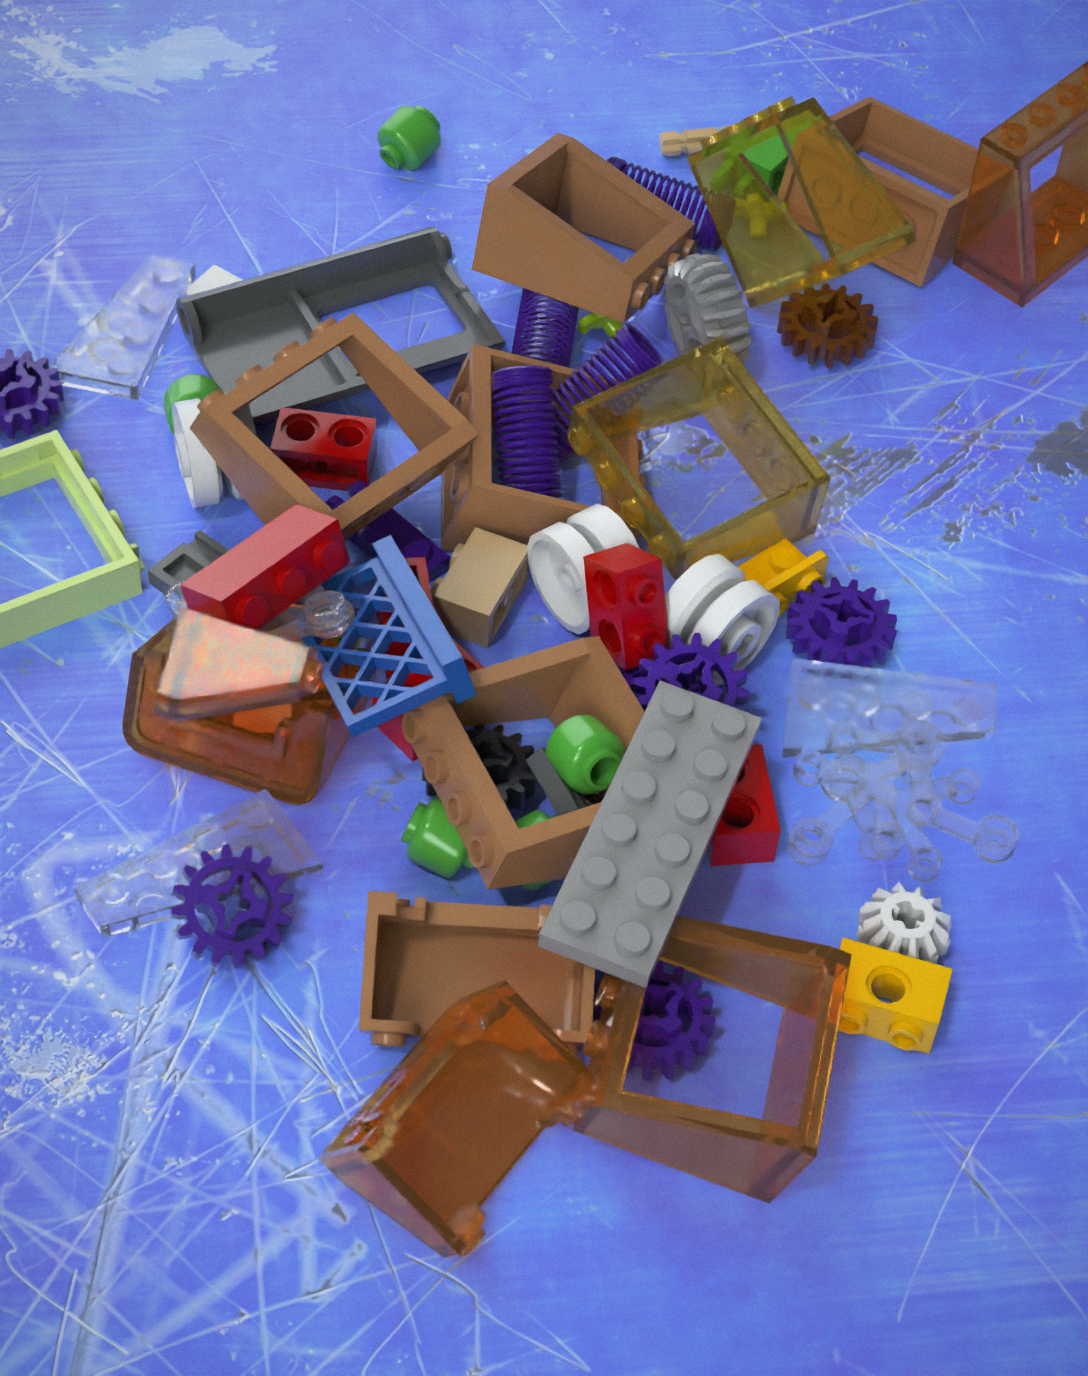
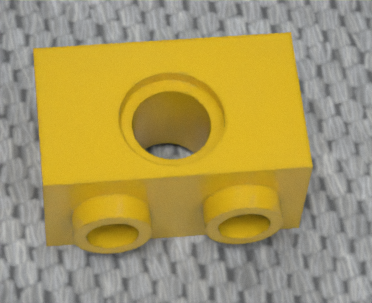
M843 937L826 994L820 1022L832 1025L839 1031L847 1034H863L887 1041L894 1047L902 1050H918L929 1054L939 1026L953 969ZM876 997L889 999L893 1003L883 1002Z

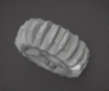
M697 253L686 256L683 260L676 261L675 264L669 266L668 273L665 275L664 284L666 288L663 289L662 295L666 304L663 308L667 314L668 322L666 325L670 328L671 341L677 347V355L682 356L684 366H690L691 373L695 377H701L703 380L711 378L716 380L727 377L738 369L744 368L745 360L749 358L748 346L751 345V338L748 334V329L751 324L747 320L746 311L748 308L744 305L742 299L743 291L739 290L737 286V277L734 274H730L728 264L722 262L717 254L710 255L706 253L700 255Z

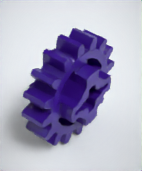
M7 349L5 357L0 358V430L6 431L9 439H14L16 430L23 429L30 436L34 434L33 425L37 423L45 427L51 425L49 414L59 415L61 413L60 402L64 401V394L59 370L57 368H49L46 357L34 362L32 351H26L21 357H14L13 350Z
M837 577L831 578L830 587L824 588L818 581L812 582L810 593L799 590L796 602L790 603L786 621L788 623L786 639L794 640L792 648L794 654L805 652L808 654L807 666L812 667L818 662L825 664L824 671L827 675H830L835 667L842 668L846 677L852 676L853 667L859 666L865 673H869L872 670L873 661L883 664L886 661L888 650H893L897 634L895 630L897 615L888 613L890 601L888 599L875 601L876 589L874 587L868 588L864 592L857 590L858 580L852 579L848 587L840 585Z
M694 633L691 644H683L680 636L675 634L672 637L671 649L666 650L659 643L653 645L655 661L641 659L639 671L645 677L634 678L633 691L643 694L637 700L645 711L655 692V686L657 687L659 681L689 690L692 685H696L701 677L700 693H693L741 710L736 705L748 704L749 691L739 688L747 682V671L740 669L733 671L737 664L738 655L735 651L725 656L719 654L721 640L716 638L709 647L702 646L700 633ZM692 661V662H688V663H685V664L676 665V663H679V662ZM715 670L724 681L727 696L722 694V688L714 684L713 674Z
M224 844L221 848L219 859L216 860L206 850L201 852L199 856L201 869L197 870L195 867L186 864L181 874L189 882V885H174L171 894L183 901V904L171 908L170 918L184 919L185 924L177 931L176 936L178 940L187 939L192 936L196 942L191 955L197 957L205 949L211 951V966L214 967L219 965L224 955L231 956L235 969L242 967L244 954L248 952L257 962L263 960L265 951L262 944L266 942L268 945L277 948L283 939L274 928H287L292 921V917L280 912L281 908L291 905L294 900L293 894L279 893L278 890L287 879L285 872L271 876L268 873V869L273 859L268 855L258 864L251 861L253 854L252 847L250 846L245 847L240 857H233L229 844ZM231 871L229 879L217 886L201 885L214 874ZM251 877L262 886L268 901L257 897L250 885ZM237 884L239 885L237 897H239L238 906L245 910H239L235 918H232L228 929L224 927L227 918L224 915L225 906L217 902H225L228 896L232 895ZM195 909H197V912L207 915L214 927L212 936L198 922ZM247 926L254 928L263 927L252 938L233 942L235 933Z
M658 960L647 988L613 975L611 986L602 983L598 986L596 1002H593L592 1040L597 1043L604 1042L602 1057L605 1061L614 1059L617 1056L622 1059L621 1073L626 1074L633 1066L641 1068L643 1080L649 1081L653 1069H661L662 1074L669 1080L673 1079L676 1064H679L687 1071H691L694 1069L696 1055L706 1056L710 1037H713L716 1018L711 1016L713 999L712 997H700L703 984L700 979L691 981L688 984L683 981L685 968L679 966L672 974L664 973L663 962ZM621 1006L623 1008V1021L618 1025L615 1013ZM686 1014L690 1022V1028L687 1033L682 1030L684 1023L682 1017Z

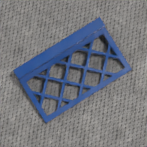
M391 535L372 543L377 557L324 581L286 609L352 738L449 692L457 704L477 695L461 653ZM376 578L377 582L369 595L352 593L355 587ZM318 604L328 605L321 617L301 615V612ZM343 607L360 609L353 621L336 619ZM375 611L393 613L386 625L369 623ZM327 633L344 635L337 648L320 646ZM360 637L377 639L370 652L353 650ZM393 641L411 643L404 656L386 654ZM344 664L361 666L354 680L337 677ZM377 668L395 671L388 684L369 682ZM410 673L431 675L432 679L413 688L403 686ZM361 696L379 698L375 706L353 715L352 710Z

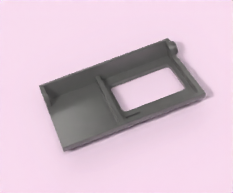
M428 227L176 300L178 319L188 343L209 378H212L224 393L237 387L235 381L251 367L259 364L262 369H265L275 362L273 360L275 354L289 343L296 340L301 346L312 339L310 333L322 323L319 317L422 286H432L436 289L464 331L396 351L420 375L464 362L472 344L496 350H503L505 347L504 338L472 296L467 285L462 282L449 264L448 260L452 258L450 241L445 233H439L435 227ZM336 347L250 402L249 407L254 425L278 418L281 407L305 410L372 389L351 362L346 360L340 349Z

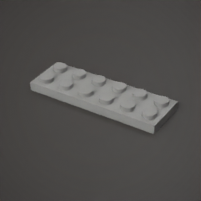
M659 681L539 933L538 947L647 988L759 732L762 721L761 717Z

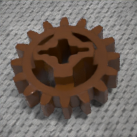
M823 283L821 290L816 291L808 284L805 285L803 295L792 291L790 292L789 301L781 303L777 333L782 334V346L793 345L792 355L794 357L801 356L802 354L808 355V364L813 365L820 359L824 360L827 367L832 368L834 360L839 359L845 366L851 364L852 355L863 359L865 358L866 349H872L874 346L878 317L872 315L874 306L872 304L861 305L863 295L860 293L854 294L851 297L846 295V286H841L838 290H830L829 284Z

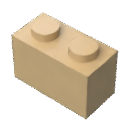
M475 527L466 543H459L451 556L449 571L444 578L438 577L431 587L434 609L449 635L485 648L490 646L528 581L527 545Z

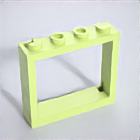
M57 430L0 450V497L55 478L107 564L0 604V648L142 594L140 572L145 571L146 566L139 557L137 544L127 543L124 538V528L117 512L114 509L107 511L97 480L94 477L87 479L78 450H69Z

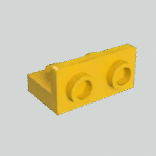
M785 538L737 567L745 573L746 581H756L779 599V618L789 608L790 603L796 602L799 590L810 593L811 585L814 581H818L824 586L829 556L822 550H819L806 557Z

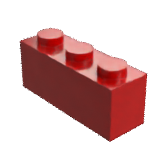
M295 504L180 584L194 628L237 645L351 562L338 519Z

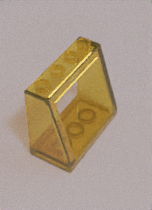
M793 96L779 101L760 112L744 118L738 123L722 129L718 133L700 140L699 143L702 150L686 157L750 308L843 276L916 241L907 219L814 97L799 104L795 103ZM780 135L828 254L822 256L742 152Z
M721 337L572 407L570 428L567 431V435L573 450L579 456H585L594 469V474L600 487L605 492L610 491L620 504L622 515L631 528H637L648 542L650 554L662 559V566L667 568L675 580L693 564L708 555L721 554L730 562H734L759 554L785 538L793 543L815 533L831 478ZM703 415L767 498V501L697 536L683 541L609 440Z

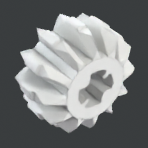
M900 882L892 887L891 893L878 887L876 892L872 894L871 901L865 902L864 906L860 909L858 916L859 926L856 933L857 942L937 964V960L942 959L943 955H946L950 945L951 915L941 912V897L924 898L922 885L915 889L913 893L906 892Z

